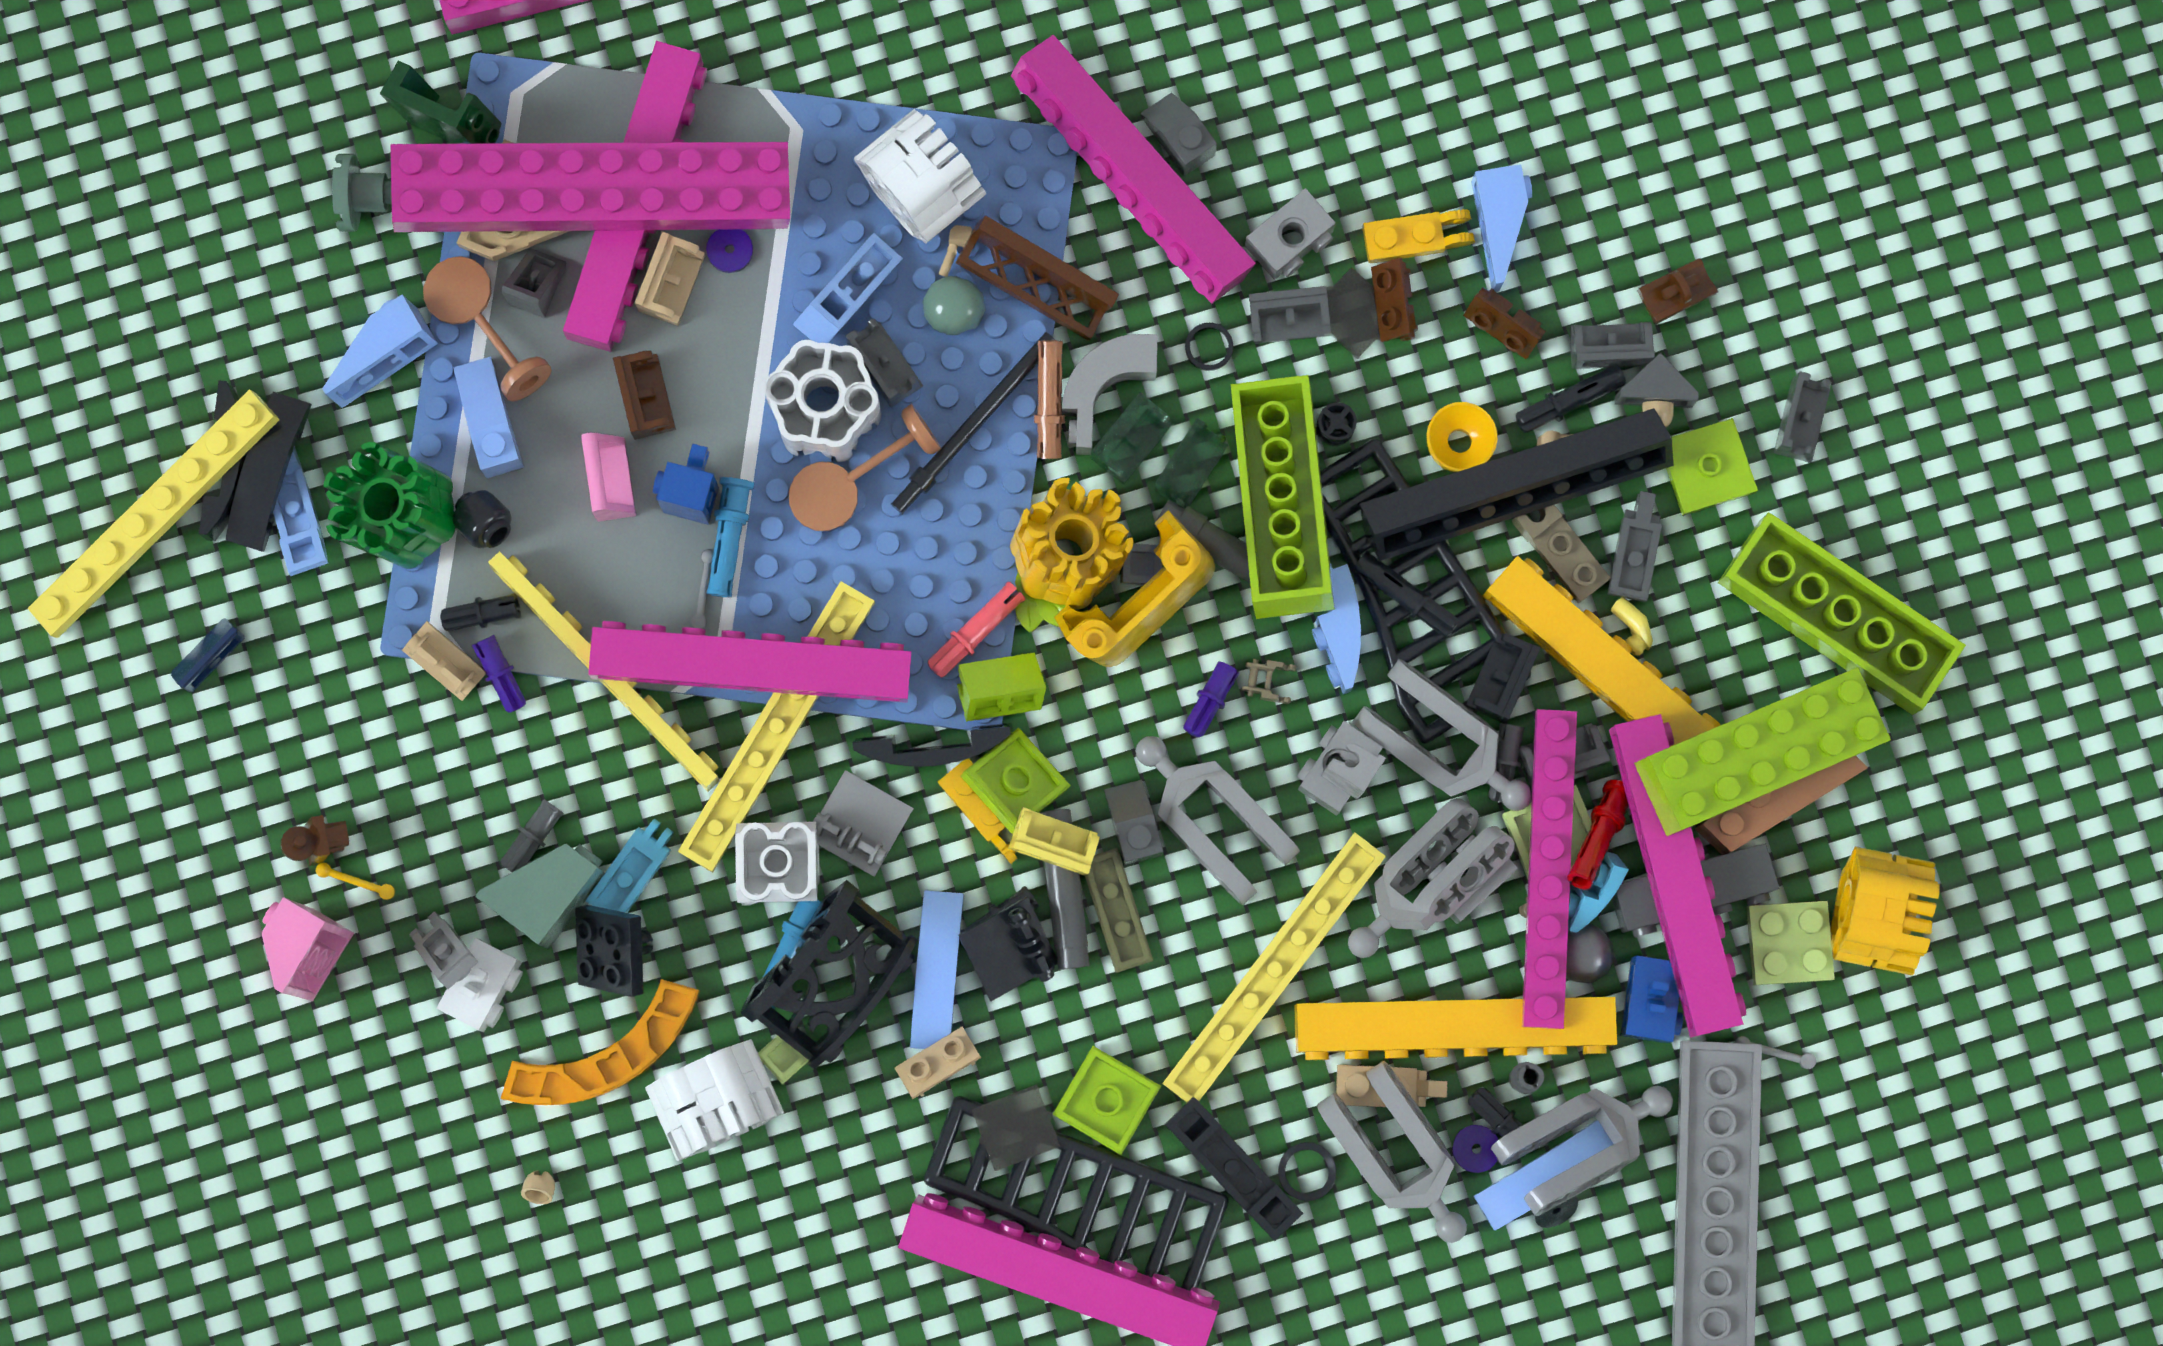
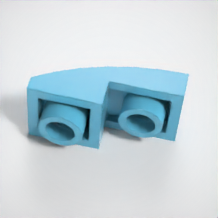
M1606 852L1590 889L1582 890L1571 885L1569 893V931L1577 933L1587 926L1607 906L1619 889L1629 869L1617 854Z

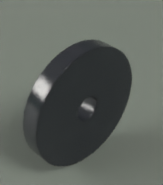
M1574 1196L1539 1216H1534L1532 1212V1216L1540 1227H1555L1568 1220L1575 1213L1578 1207V1199Z

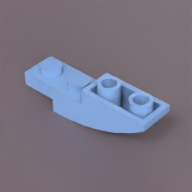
M1330 563L1335 610H1329L1328 613L1317 617L1315 621L1317 628L1312 629V634L1319 651L1325 649L1327 651L1331 664L1326 665V670L1333 687L1340 686L1342 693L1346 694L1351 692L1359 663L1361 648L1359 605L1348 564L1332 569Z

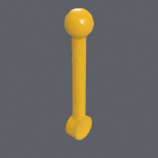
M325 862L318 864L316 867V874L320 878L333 877L379 893V896L384 900H390L395 896V888L390 884L382 886L331 869L330 865Z

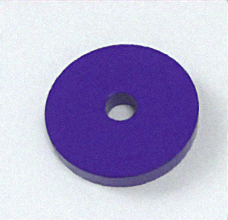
M718 229L708 239L706 251L710 263L716 269L725 273H735L744 269L750 263L753 256V245L748 234L742 229ZM733 246L734 251L727 253L725 251L726 247Z
M1470 1125L1457 1133L1453 1140L1452 1153L1455 1161L1461 1168L1469 1172L1480 1173L1489 1170L1495 1165L1498 1159L1491 1150V1146L1498 1141L1496 1134L1491 1132L1492 1130L1482 1125ZM1474 1144H1478L1481 1148L1477 1154L1472 1151Z

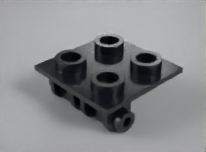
M1027 896L958 935L990 1001L997 999L1034 977L1039 978L1041 982H1046L1055 975L1053 970L1057 964L1056 955Z

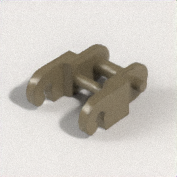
M1253 659V663L1245 664L1247 668H1250L1248 686H1243L1241 690L1248 692L1247 696L1253 697V693L1261 694L1260 700L1291 704L1290 697L1283 698L1272 694L1270 686L1275 669L1295 672L1296 665H1285L1283 662L1267 660L1266 665L1258 664L1259 660ZM1259 670L1267 672L1264 689L1256 687Z

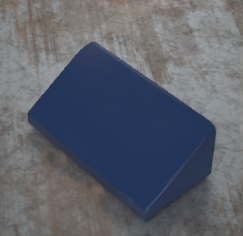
M223 618L172 670V678L181 688L189 693H193L245 639V636L229 620Z

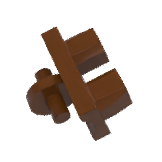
M1698 258L1638 288L1637 292L1654 324H1658L1716 295L1718 290L1709 278L1701 258Z
M323 815L311 817L304 827L295 826L289 828L283 834L281 850L288 859L293 861L308 859L309 866L323 863L330 854L343 852L344 847L349 845L346 821L325 824Z

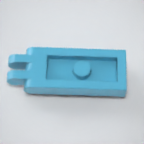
M656 819L652 820L645 831L638 827L588 896L586 902L592 906L628 913L670 854L671 849L666 844L674 832L666 828L659 839H655L653 836L661 825Z

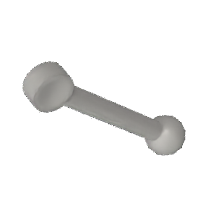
M711 549L705 550L701 555L704 567L697 612L691 619L693 628L704 629L707 624L704 611L714 552Z
M1740 1036L1735 1041V1043L1757 1044L1750 1042L1745 1036ZM1762 1045L1763 1054L1797 1062L1804 1069H1811L1816 1065V1058L1810 1053L1798 1055Z

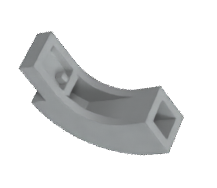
M1131 334L1108 340L1091 350L1075 367L1065 387L1062 415L1077 416V420H1069V443H1076V455H1092L1093 410L1099 396L1108 387L1126 380H1156L1157 334Z

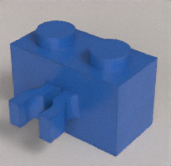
M692 443L687 466L667 461L665 472L658 471L653 486V493L657 494L656 500L663 513L709 525L719 487L714 474L704 471L710 454L708 447Z
M1638 955L1631 958L1620 1036L1671 1043L1674 1040V1035H1680L1683 1013L1677 1012L1679 993L1670 961Z

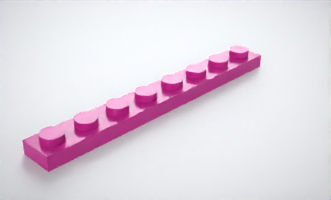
M1537 709L1535 713L1522 1027L1564 1029L1570 881H1568L1567 876L1571 869L1577 711Z

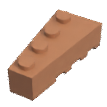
M1855 755L1702 821L1695 830L1721 855L1731 853L1868 767Z

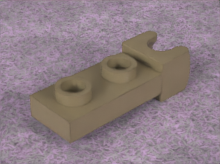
M1555 505L1539 509L1540 520L1538 522L1531 521L1526 514L1513 518V525L1525 540L1530 542L1577 603L1582 602L1611 579L1564 520L1562 513Z

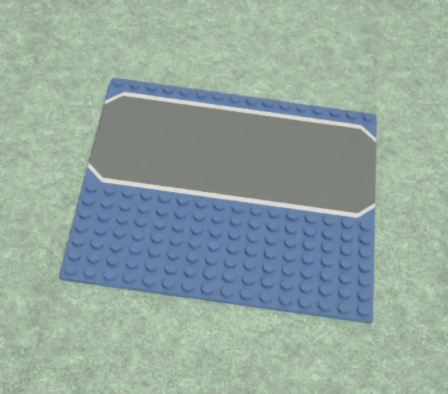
M475 53L471 58L466 94L476 95L502 123L496 143H502L504 139L513 143H623L645 74ZM705 82L702 90L695 89L691 102L696 104L694 117L690 126L684 125L680 139H683L684 142H788L790 222L788 229H742L752 241L753 256L750 263L744 269L735 273L719 271L708 259L706 251L707 242L710 236L718 229L657 230L655 234L649 233L645 246L650 249L648 261L643 271L638 269L634 284L638 285L636 298L662 231L698 245L699 250L705 252V258L679 326L638 312L634 301L632 307L626 306L622 317V320L626 321L624 336L621 343L614 342L612 352L568 340L563 333L568 312L595 231H569L497 261L489 260L460 248L456 242L461 232H444L440 262L447 258L463 256L475 260L485 268L491 280L492 294L487 307L481 314L518 362L530 357H541L548 362L552 371L546 382L528 397L512 402L503 395L524 468L486 478L480 470L453 367L491 356L500 388L504 376L511 367L474 319L464 324L452 325L440 321L433 314L431 315L429 329L438 344L426 351L410 456L450 477L453 483L454 511L456 510L455 504L457 500L465 493H474L480 490L491 492L510 511L511 530L508 537L500 545L494 548H477L472 546L455 529L452 538L446 543L441 544L431 555L424 558L423 562L417 567L406 569L393 563L380 650L384 655L411 659L402 649L425 622L428 621L482 668L483 666L471 645L495 635L509 666H514L511 672L601 683L598 679L590 678L588 675L589 669L519 597L520 608H517V610L521 611L520 618L488 623L487 628H481L480 625L445 631L440 619L441 610L473 603L477 597L487 600L514 593L491 569L488 563L500 551L507 559L513 555L529 571L524 577L534 587L541 583L556 600L551 605L561 615L568 611L581 624L583 628L579 633L588 643L591 642L592 627L602 628L603 621L626 623L627 630L642 631L643 624L661 625L666 627V633L682 634V628L692 627L691 619L697 612L704 567L701 555L707 549L714 551L718 527L714 511L719 509L722 485L719 484L720 477H732L755 483L754 489L749 491L746 513L749 515V522L742 526L733 579L732 597L724 598L707 594L704 616L707 620L706 627L704 628L706 630L705 636L721 637L722 631L730 630L745 632V639L761 640V634L769 633L784 635L785 642L801 643V637L808 636L840 581L875 601L874 606L853 640L863 641L864 648L880 649V643H898L904 645V651H911L908 702L819 696L810 711L970 731L975 726L1002 724L1003 716L966 722L957 684L961 683L958 668L959 664L1011 656L1016 622L1015 609L977 645L972 656L968 654L945 677L937 676L930 669L927 662L951 638L950 633L952 631L958 632L1007 582L1015 586L1018 570L1015 557L1010 550V542L1023 511L1026 508L1028 510L1031 508L1038 444L1037 423H1034V415L1037 414L1038 364L936 476L934 486L926 494L922 492L903 514L899 513L891 503L911 482L909 477L918 467L923 468L936 454L925 453L916 440L855 480L858 489V504L854 514L843 526L832 531H815L803 526L793 515L789 505V489L794 477L808 465L816 462H832L843 467L849 473L909 433L910 431L905 425L901 413L910 404L921 415L942 447L1045 332L1053 337L1054 320L956 264L955 262L963 247H958L957 255L948 276H958L973 282L984 295L986 310L977 328L967 330L959 335L940 333L933 329L924 317L922 301L930 285L944 278L938 273L949 246L950 230L956 225L969 226L973 231L976 223L985 215L1063 261L1078 152L1069 147L1065 137L1055 126ZM913 109L923 116L925 114L929 115L936 122L931 133L940 128L948 139L939 150L949 142H952L959 152L949 160H953L962 153L970 163L974 176L982 185L979 188L982 187L986 192L983 198L926 244L907 232L871 189L854 160L856 155ZM875 233L903 259L829 343L838 346L847 345L845 335L853 330L862 331L868 326V321L875 319L877 323H881L923 384V387L893 407H890L871 380L872 386L878 395L881 420L878 426L872 423V430L860 435L856 450L852 449L853 456L844 462H837L835 456L830 459L819 451L805 456L803 451H799L798 456H795L784 445L778 423L772 409H770L764 392L765 380L771 373L775 372L780 362L790 353L791 348L797 342L810 340L793 325L794 322L866 240ZM977 241L968 258L981 266L993 264L994 260L990 248ZM728 246L726 247L725 251L727 253H732L734 251V247ZM530 248L566 261L564 272L545 318L509 305L502 293L504 283ZM1000 255L1001 261L1008 260ZM1011 264L1003 267L1008 282L1015 286L1028 283L1024 269L1019 265ZM996 269L990 270L991 272H993V273H995L996 275H998ZM1033 274L1035 281L1041 279ZM1049 283L1037 286L1041 301L1048 305L1058 303L1059 294L1056 287ZM1030 288L1024 289V291L1031 294ZM651 350L652 354H657L676 430L634 440L630 431L613 357ZM828 386L818 387L809 393L805 402L815 411H827L837 403L839 392ZM601 433L625 438L636 516L600 522L596 520L591 508L581 439L582 434ZM692 443L708 447L710 454L704 471L714 474L719 487L709 525L663 513L656 500L657 494L653 493L656 475L658 471L665 472L667 461L687 466ZM1015 590V591L1004 601V603H1006L1015 593H1018L1017 590ZM637 682L633 687L764 705L767 704L773 694L772 692Z

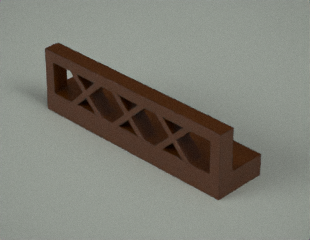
M986 215L976 223L955 262L1088 341L1094 335L1104 313L1113 307L1119 296V293ZM977 241L990 248L994 260L993 264L981 266L968 258ZM1000 255L1008 260L1001 261ZM1011 264L1019 265L1024 269L1028 283L1015 286L1008 282L1003 267ZM996 269L998 275H996L995 273L991 272L990 270ZM1033 274L1041 279L1035 281ZM1046 283L1053 285L1057 288L1061 302L1052 305L1044 303L1040 299L1037 286ZM1030 288L1031 294L1024 291V289ZM1066 294L1070 295L1075 299L1068 300ZM1082 302L1095 310L1087 327L1074 320L1070 305ZM1063 307L1064 314L1056 309Z

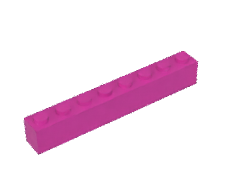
M1052 35L1020 57L1011 74L1018 89L1028 95L1040 109L1042 116L1052 123L1065 137L1069 147L1077 151L1088 163L1093 174L1098 179L1103 180L1110 188L1120 205L1128 209L1140 222L1144 232L1148 236L1153 237L1163 248L1168 259L1178 266L1191 280L1195 290L1204 295L1213 304L1240 284L1256 264L1254 260L1062 43Z
M660 41L655 42L623 143L684 142L683 139H680L684 125L690 126L694 117L696 104L691 102L695 89L702 90L707 75V68L703 67L700 53ZM596 230L594 232L563 328L566 339L608 352H612L614 342L621 343L626 328V321L622 320L626 306L632 307L637 295L638 285L634 284L638 269L643 271L648 261L650 249L645 246L649 233L655 234L657 230Z
M603 621L602 628L592 627L588 671L591 679L908 702L911 651H904L903 644L880 643V649L864 648L863 641L841 640L840 646L824 645L825 639L819 637H801V643L785 642L784 635L769 633L761 634V640L745 639V632L730 630L722 631L721 637L705 636V629L692 627L682 628V634L666 633L665 626L643 624L642 631L627 630L626 623Z
M1661 714L1614 725L1609 729L1690 1038L1744 1025L1742 1016H1746L1744 999L1740 992L1735 993L1731 979L1736 977L1735 965L1730 953H1724L1721 941L1726 936L1724 924L1720 915H1714L1711 900L1715 899L1714 886L1709 876L1704 877L1700 861L1705 860L1702 842L1699 837L1694 838L1691 827L1666 836L1634 764L1674 745L1671 726L1668 722L1663 723Z
M936 1194L918 1195L912 1204L898 1246L899 1249L1171 1346H1206L1220 1301L1214 1300V1295L1204 1289L1195 1287L1191 1288L1190 1291L1175 1286L1176 1282L1167 1276L1153 1274L1150 1277L1138 1273V1268L1128 1262L1117 1260L1114 1264L1099 1259L1100 1255L1091 1249L1077 1247L1074 1250L1061 1245L1062 1241L1052 1235L1041 1233L1038 1237L1023 1232L1024 1227L1015 1222L1002 1220L1001 1223L989 1220L985 1218L986 1214L976 1208L963 1207V1210L950 1206L947 1199Z

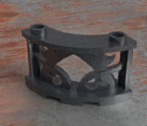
M848 880L844 881L822 899L811 921L799 936L805 943L801 948L797 947L795 950L797 953L792 959L785 954L762 979L752 986L740 1012L749 1021L753 1022L757 1019L807 1058L809 1060L808 1065L813 1069L817 1068L825 1060L831 1063L839 1056L844 1048L843 1043L864 1022L891 987L898 974L904 973L915 957L911 952L917 939L913 935L907 937L856 895L859 889ZM847 912L864 925L859 932L847 915ZM872 932L891 947L883 961H877L875 956L876 951L882 947L881 945L871 943L864 948L863 942ZM832 936L838 938L839 946L846 940L848 942L843 948L835 952H830L827 948V942ZM852 954L855 968L854 994L837 1000L814 1002L818 991V980L810 966L812 961L818 958L826 962H837ZM869 970L876 973L871 982ZM799 979H805L808 982L803 1000H798L802 996L803 991H794L792 987L795 981ZM771 1006L793 1012V1014L787 1020ZM846 1013L839 1021L834 1016L836 1014ZM805 1015H811L808 1019V1028L812 1033H814L816 1026L820 1024L827 1026V1032L817 1042L797 1028Z

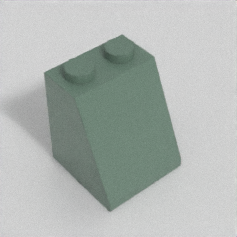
M564 844L480 889L475 897L535 943L549 950L575 916V907L582 906L586 902L588 896L605 874V872L598 868L603 861L581 844L575 850L569 845Z

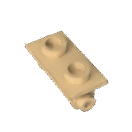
M428 621L425 622L402 649L404 653L461 701L464 700L486 674L479 664Z
M962 1026L894 1068L910 1096L914 1099L919 1095L921 1097L924 1096V1092L970 1064L972 1066L975 1065V1061L980 1059L981 1056Z

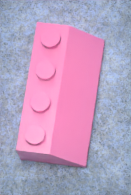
M283 897L280 903L274 902L269 907L262 921L266 924L261 933L274 988L283 994L313 1001L354 932L313 908Z

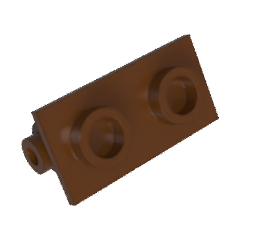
M1400 257L1371 267L1380 341L1386 342L1399 337L1401 341L1415 339V332L1418 331V326L1415 322L1414 307L1408 304V299L1412 298L1409 277L1411 270L1406 268V263Z
M1482 287L1463 316L1473 322L1476 327L1499 340L1510 351L1516 352L1524 359H1527L1546 332V330L1540 327L1542 323L1521 309L1518 310L1514 317H1511L1507 313L1513 304L1495 292L1494 289L1491 288L1488 291Z

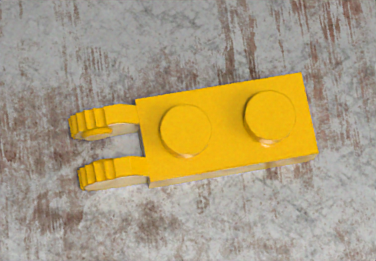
M1467 209L1453 210L1442 214L1433 212L1363 223L1362 228L1368 263L1390 261L1399 257L1404 259L1444 253L1445 249L1474 244L1473 233L1462 232L1444 237L1442 226L1462 224L1471 219L1470 211Z
M969 758L965 759L941 778L938 784L988 843L991 841L1006 860L1012 864L1018 859L1015 851L1008 849L1009 844L1005 843L999 836L1006 827L961 778L963 772L973 765Z

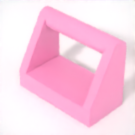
M601 433L582 434L581 439L591 508L596 520L600 522L636 516L625 438Z

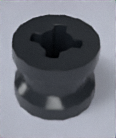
M1334 402L1328 404L1322 409L1317 420L1316 431L1318 437L1330 446H1340L1348 442L1356 429L1357 418L1355 412L1344 403Z

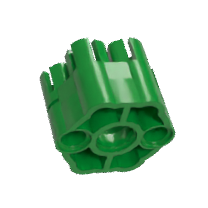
M366 442L361 447L371 455L368 457L356 451L351 462L355 469L344 465L336 468L338 474L330 471L325 477L323 487L329 489L326 495L329 501L339 505L330 509L327 519L340 525V527L332 524L326 525L327 531L333 538L406 569L415 568L423 562L424 558L436 551L441 544L449 541L455 533L456 528L453 524V483L445 473L411 456L408 458L376 442ZM399 498L398 508L390 517L391 507Z

